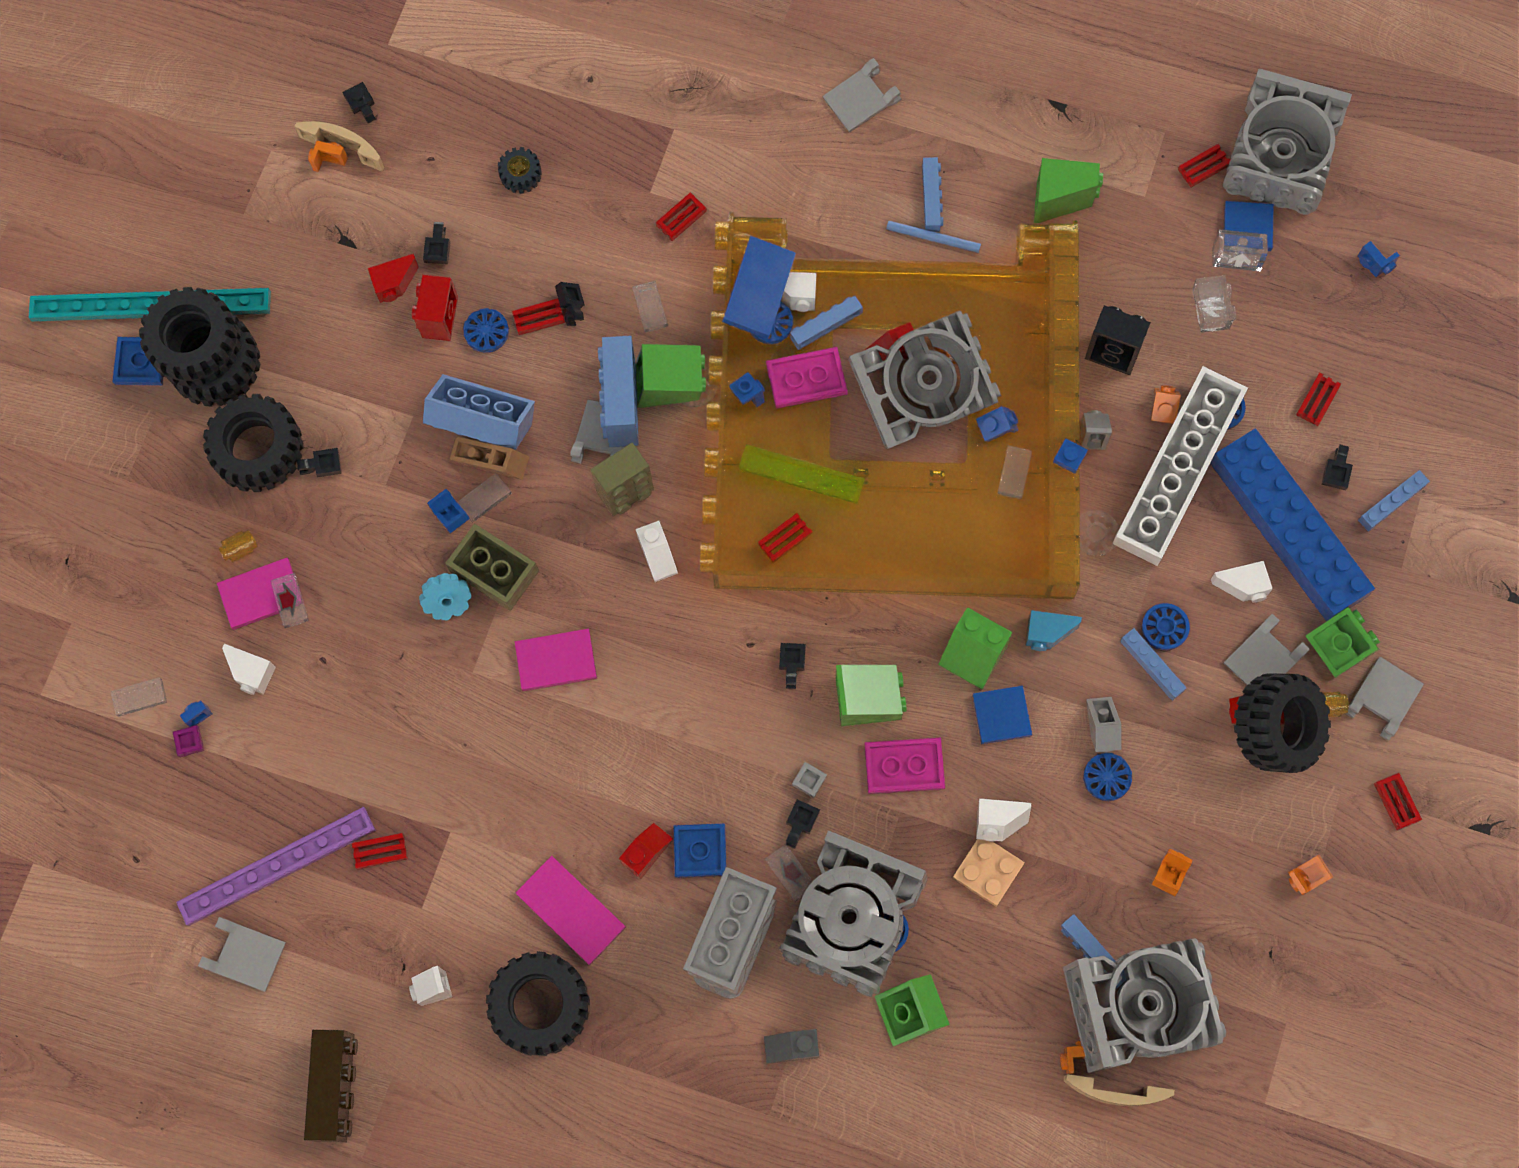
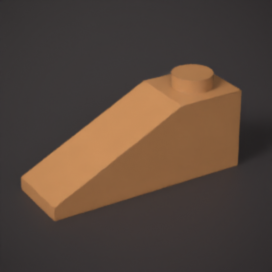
M456 436L449 460L523 480L529 456L512 448Z

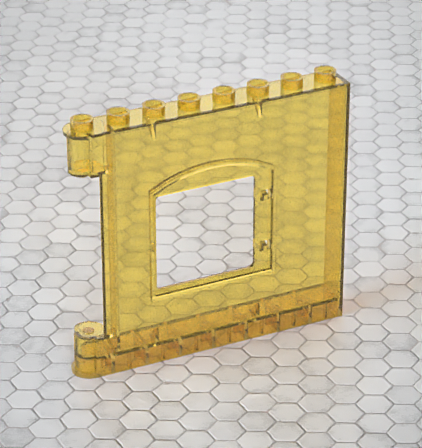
M729 212L728 221H716L715 250H727L726 265H714L713 294L725 295L724 310H712L711 339L723 340L722 356L710 355L709 385H721L720 401L707 402L706 424L707 431H719L718 448H705L704 476L717 478L716 495H703L702 524L715 525L714 543L701 542L700 572L713 573L714 588L1074 599L1080 587V466L1074 474L1053 463V460L1065 439L1079 445L1078 221L1072 220L1071 224H1018L1015 263L794 258L790 272L816 273L815 311L800 312L790 310L793 316L792 329L798 326L801 327L807 320L815 319L821 312H827L835 304L839 305L847 297L856 296L862 305L863 313L836 329L891 330L911 322L915 330L959 310L962 314L967 313L972 327L969 329L972 337L976 336L982 349L979 351L982 360H987L991 373L988 374L991 383L995 382L1001 396L997 397L998 403L968 415L967 460L964 463L834 460L829 455L831 398L776 409L766 361L833 348L834 330L798 350L790 339V334L779 343L765 344L756 340L750 332L723 323L722 320L750 236L787 249L788 230L787 218L735 217L734 212ZM779 308L777 314L782 312L783 309ZM785 316L781 319H789V317ZM781 325L784 329L788 328L786 325ZM776 331L777 336H782L779 331ZM747 372L750 373L754 380H759L765 389V392H763L765 402L758 407L751 400L743 405L729 387L731 383ZM1001 406L1013 410L1018 418V423L1016 424L1018 431L1015 433L1008 432L986 442L976 419ZM853 477H855L856 479H865L868 477V480H853ZM930 479L932 481H942L945 479V483L930 482ZM798 513L800 519L804 520L806 526L813 532L809 537L773 563L760 548L758 541ZM795 522L793 525H791L789 528H787L785 531H783L781 534H779L777 537H775L773 540L767 543L766 546L768 547L769 545H771L773 542H775L777 539H779L781 536H783L785 533H787L789 530L795 527L797 523ZM799 530L772 550L773 555L802 534L803 530Z

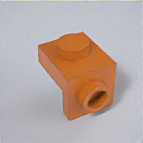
M317 140L314 148L310 149L308 161L313 171L319 172L323 161L345 166L348 160L344 147L336 142L326 143Z
M1161 385V388H1154L1151 421L1174 424L1181 397L1179 391H1175V387Z
M1169 849L1161 861L1151 885L1176 896L1193 860L1180 852Z
M1320 855L1288 872L1292 888L1296 892L1300 891L1302 895L1333 878Z
M1081 1041L1075 1042L1076 1046L1064 1048V1053L1060 1054L1061 1069L1066 1070V1075L1074 1074L1073 1059H1085Z

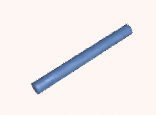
M888 221L886 228L889 231L979 253L981 247L980 243L893 221Z

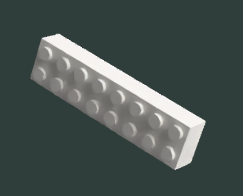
M1204 366L1202 367L1112 543L1113 545L1158 566L1248 387Z

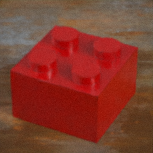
M422 274L421 283H417L416 286L418 301L417 305H413L412 320H415L416 329L419 330L422 338L451 341L458 295L453 281L450 277Z

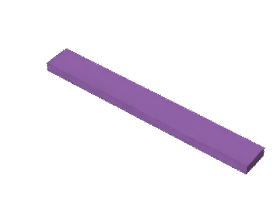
M362 807L176 903L186 925L190 926L375 832L376 829L366 808Z

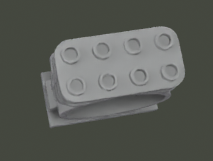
M1258 69L1245 107L1248 118L1243 122L1238 133L1223 187L1229 194L1250 197L1253 201H1264L1274 204L1278 208H1289L1303 215L1316 211L1322 199V192L1329 174V167L1335 147V137L1343 124L1352 94ZM1278 152H1283L1286 156H1282Z
M959 310L901 336L889 350L876 345L849 356V363L885 449L915 438L920 426H942L998 403L997 397L1001 396L999 388L995 382L991 383L988 374L991 373L987 360H982L980 357L981 345L976 336L972 337L969 329L972 327L967 313L962 314ZM924 337L929 338L932 347L940 348L951 355L958 365L960 385L954 397L957 405L955 411L949 399L957 382L955 367L946 355L938 351L929 350ZM902 346L908 357L901 372L902 388L910 400L919 405L928 406L933 419L927 418L925 410L910 405L902 397L898 389L897 371L903 360L899 348ZM879 352L887 355L885 361H882ZM883 368L882 388L884 394L879 395L876 394L868 374ZM930 371L934 373L936 378L934 384L927 385L923 382L922 375L924 372ZM886 399L891 408L902 419L887 424L888 421L881 407V401ZM908 421L915 423L913 431H911Z
M828 830L824 839V847L817 860L822 874L813 880L806 889L798 911L792 918L791 927L787 929L784 943L781 944L779 949L783 953L782 956L785 958V961L799 966L800 962L806 964V967L812 973L819 976L827 973L831 975L830 977L833 978L834 982L845 987L850 983L857 988V992L872 997L873 993L879 994L882 981L885 980L888 967L893 961V955L903 932V911L916 906L922 889L924 890L928 881L927 874L921 868ZM852 858L853 861L868 867L865 869L857 866H846V864ZM882 872L897 879L893 890L885 880L877 875L878 873ZM842 884L864 886L877 896L882 905L883 913L894 917V922L879 917V911L873 898L860 889L845 887L832 892L830 895L823 892L826 889L830 890ZM899 899L905 900V902L898 904ZM848 912H853L857 915L856 921L852 924H845L843 922V916ZM811 914L819 918L820 925L825 936L833 944L839 947L857 948L865 945L870 940L882 944L883 946L881 948H878L873 945H868L867 947L857 951H841L828 945L821 938L817 931L815 921L809 919V915Z
M728 867L725 868L683 970L688 972V975L693 976L698 986L729 999L736 998L742 993L774 916L777 900L773 899L777 890L776 887Z
M1191 938L1185 941H1176L1170 944H1160L1155 947L1135 950L1121 956L1114 962L1105 956L1077 959L1063 967L1081 1045L1085 1053L1084 1058L1088 1073L1131 1063L1134 1056L1147 1058L1164 1057L1214 1047L1223 1043V1038L1226 1037V1029L1224 1024L1220 1022L1218 1015L1219 1002L1212 992V975L1210 970L1206 968L1204 961L1205 948L1201 942H1198L1196 938ZM1150 968H1151L1152 973L1158 975L1159 977H1156V976H1154V975H1151ZM1124 970L1126 981L1119 988L1115 999V988L1122 979L1121 972ZM1143 998L1147 999L1150 1002V1011H1147L1143 1007ZM1176 1003H1177V1014H1176V1018H1175V1021H1174L1173 1026H1172V1027L1170 1028V1030L1167 1032V1033H1168V1040H1167V1036H1166L1165 1029L1172 1023V1021H1173V1019H1174V1017H1175V1013H1176ZM1129 1031L1138 1034L1139 1039L1132 1035Z

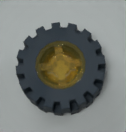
M515 147L512 148V152L507 150L505 156L502 155L500 162H498L499 177L507 190L511 189L513 193L519 190V193L522 194L524 190L530 192L531 187L536 188L538 186L537 182H540L542 175L541 166L535 153L532 154L530 149L525 151L524 147H520L519 150H516Z

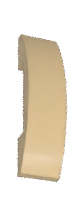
M306 121L295 124L294 127L299 138L314 144L317 140L323 142L324 138L356 151L362 164L379 171L384 170V165L376 150L356 133L338 125L325 122Z
M1070 1074L1064 1076V1082L1084 1096L1096 1101L1119 1106H1141L1156 1103L1174 1096L1175 1091L1173 1089L1146 1086L1143 1090V1096L1093 1089L1094 1078Z

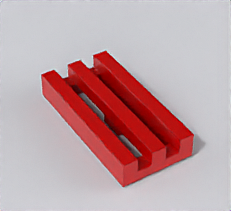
M1218 143L1179 165L1178 171L1192 188L1227 168L1230 158H1226V153L1221 151V146ZM1216 154V155L1213 156L1212 158L1206 160L1205 162L1199 164L1198 166H1196V167H1194V168H1192L1191 170H1189V171L1186 172V170H1188L1189 168L1195 166L1196 164H1198V163L1202 162L1203 160L1209 158L1210 156ZM1221 160V163L1193 179L1191 178L1192 175Z
M690 192L656 222V226L659 229L661 228L662 232L673 241L707 212V208ZM691 201L693 202V204H692L691 206H689L685 211H683L682 213H680V214L677 216V218L674 219L668 226L665 225L671 218H673V217H674L679 211H681L686 205H688Z
M558 298L512 311L518 335L565 323ZM558 314V317L521 327V324L531 321L542 320L546 317Z
M1320 372L1296 414L1316 426H1319L1341 386V383L1333 382L1330 377H1323L1324 374ZM1319 382L1324 384L1309 413H1304ZM1330 387L1332 391L1317 419L1312 417L1326 390Z
M796 513L758 541V545L774 563L809 537L813 531L806 526L804 520L802 521L799 514ZM795 522L797 523L795 527H793L791 530H789L787 533H785L771 545H769L768 547L766 546L767 543H769L771 540H773L775 537H777L779 534H781ZM799 530H803L802 534L773 555L772 550Z
M1400 773L1374 783L1397 831L1422 820ZM1392 781H1395L1413 818L1409 819ZM1384 784L1386 785V787H1387V789H1388V791H1389V793H1390V795H1391V797H1392V799H1393V801H1394V803H1395V805H1396V808H1397V810H1398V812H1399V814H1400V816H1401L1403 822H1401V820H1400V818H1399V816H1398V814H1397V812H1396V810H1395V808H1394V806H1393V803H1392V801H1391V799H1390V797H1389V795H1388V793H1387V791H1386V789H1385V787H1384Z
M403 833L352 843L356 862L355 868L357 870L408 859ZM395 841H399L400 843L396 845L360 852L361 848L376 846ZM401 850V854L361 862L362 857Z

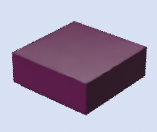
M198 725L173 731L177 756L183 757L204 751Z

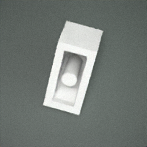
M790 272L781 301L790 310L800 312L815 311L816 273Z
M656 521L637 528V537L654 581L657 582L678 574L660 522Z
M1264 561L1215 572L1211 578L1213 585L1243 602L1252 600V603L1267 599L1266 596L1272 590Z
M224 644L223 652L234 680L241 686L240 690L254 695L255 692L264 694L276 667L266 659Z
M979 799L976 839L986 841L1005 840L1029 822L1031 803Z
M439 966L432 967L411 978L413 985L409 986L412 1000H417V1003L421 1006L452 997L446 971Z

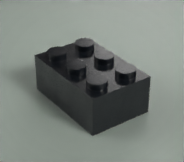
M1104 305L1093 331L1085 359L1131 375L1151 322L1146 321L1140 315L1124 313L1118 307Z

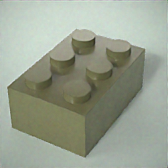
M633 442L590 469L596 492L612 516L627 512L633 503L638 500L643 501L647 499L654 490L650 467Z
M475 523L445 563L452 574H456L458 578L465 580L469 585L509 611L513 609L539 572L534 561Z

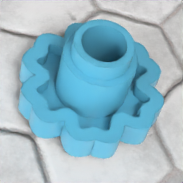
M443 573L435 578H429L422 585L423 593L419 596L420 604L423 607L424 613H432L433 618L436 620H449L452 615L460 616L469 608L470 588L467 582L459 580L456 574Z

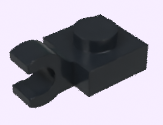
M363 82L342 92L354 114L361 111L368 124L376 120L370 107L375 104Z
M434 222L433 238L425 237L424 263L448 264L451 242L448 238H445L446 227H444V222Z
M560 282L555 286L560 307L566 308L565 323L567 326L575 327V320H584L581 308L585 304L580 286L575 283Z
M1339 444L1335 450L1334 460L1328 459L1326 461L1321 485L1345 491L1348 489L1353 467L1352 464L1346 463L1349 446Z
M338 448L313 451L314 458L297 460V468L300 475L310 474L313 471H316L317 477L342 474Z
M780 644L779 670H787L786 689H796L797 671L805 670L806 644Z
M798 799L796 800L786 821V825L792 827L786 840L787 846L795 849L802 832L810 835L820 809Z

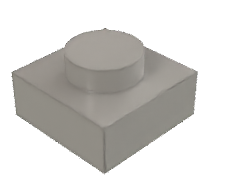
M805 762L794 779L792 786L815 798L827 778V774Z

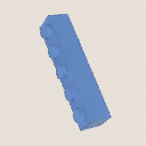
M938 157L923 158L922 161L925 230L940 232V227L943 226V217H940V212H943V204L940 203L942 190H939L941 176L938 175V172H941V163H938Z
M856 296L847 297L843 303L835 304L829 311L821 312L815 319H809L801 327L798 326L792 329L790 339L796 348L800 350L862 314L863 307Z
M1420 470L1364 513L1358 521L1369 532L1426 487L1430 481Z
M1135 628L1122 637L1120 642L1172 701L1186 690V686Z
M1074 914L1061 925V932L1067 938L1070 937L1073 940L1072 944L1077 950L1081 949L1084 952V958L1105 956L1111 961H1115ZM1124 970L1121 972L1122 979L1115 989L1126 981Z

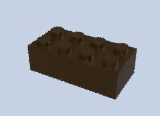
M312 1029L304 1140L347 1143V1137H351L352 1120H349V1109H353L354 1093H351V1082H355L356 1066L352 1065L353 1055H356L358 1051V1040L354 1039L355 1034L348 1031Z

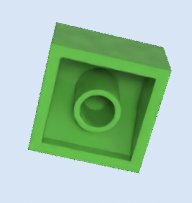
M931 974L911 979L874 996L893 1046L950 1025Z

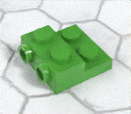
M1347 607L1306 635L1335 678L1380 650L1377 647V644L1380 643L1379 639L1372 630L1367 632L1362 626L1365 620L1357 609L1352 612Z

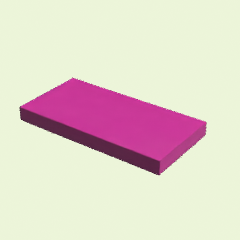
M553 856L515 893L589 965L626 928Z

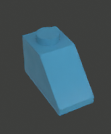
M1031 610L1028 619L1026 646H1031V649L1035 651H1046V649L1053 648L1079 628L1082 617Z

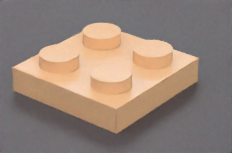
M977 839L956 871L953 879L997 907L1025 862L993 841Z

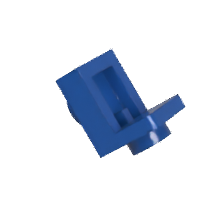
M1371 241L1365 244L1358 254L1361 265L1369 269L1375 277L1382 273L1387 275L1397 267L1396 261L1400 257L1398 252L1386 259Z
M749 372L729 385L730 390L743 405L750 400L756 407L765 402L763 395L765 389L759 380H754Z
M1001 406L976 419L986 442L1008 432L1015 433L1018 431L1016 425L1018 418L1013 410Z
M447 489L427 503L436 518L449 533H452L470 519Z

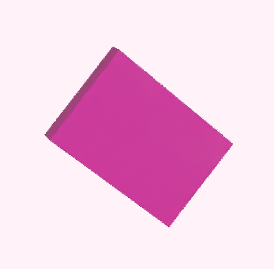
M837 347L766 361L776 409L848 394Z
M288 557L217 583L230 626L233 630L284 612L281 611L277 597L278 593L284 592L282 583H285L297 596L295 607L304 604Z
M589 628L514 641L522 691L597 679Z
M941 737L864 743L868 794L945 789Z

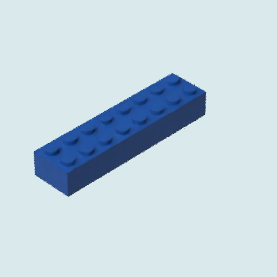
M1256 428L1214 454L1210 462L1211 466L1326 621L1347 607L1352 608L1366 599L1375 590V587Z

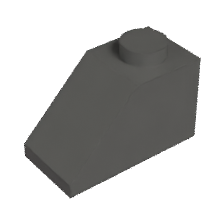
M817 1029L764 1036L767 1064L819 1058Z

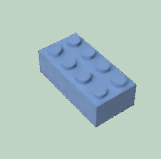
M632 336L602 337V347H598V358L601 367L599 369V382L601 384L599 396L600 405L602 406L600 422L603 429V439L608 438L609 447H624L632 442L635 446H639L636 363Z
M442 374L425 398L423 423L434 428L454 432L458 435L478 439L481 442H488L516 450L532 426L535 401Z

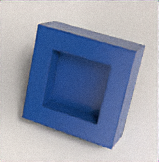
M1065 439L1053 463L1075 474L1088 450Z
M200 700L198 703L193 702L189 704L180 717L185 724L192 727L198 725L213 713Z

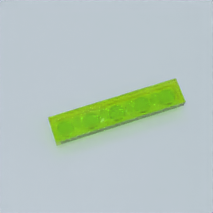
M747 444L739 465V470L858 504L865 479Z

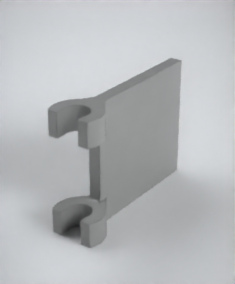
M874 58L869 60L860 71L823 95L825 102L849 133L886 107L895 105L902 100L899 96L901 92L896 86L890 88L884 95L871 79L880 73L879 64Z
M587 400L577 438L571 449L572 462L582 463L584 449L607 453L612 456L624 448L609 447L608 438L603 439V429L600 422L602 406L598 401Z
M1273 614L1224 662L1246 685L1262 674H1286L1310 650L1303 642L1293 652L1284 647L1270 633L1280 621Z
M1379 657L1344 713L1354 718L1362 706L1388 722L1380 736L1389 741L1397 732L1400 723L1424 684L1382 657Z
M219 917L215 927L229 932V936L218 961L202 956L198 967L266 992L286 942Z

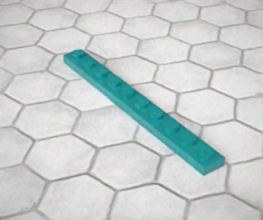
M269 288L206 290L208 293L213 292L220 300H223L233 315L270 314L271 291ZM170 292L30 296L28 318L32 322L142 318L143 315L149 314L147 308L151 304L155 305L158 302V297L161 295L166 297Z

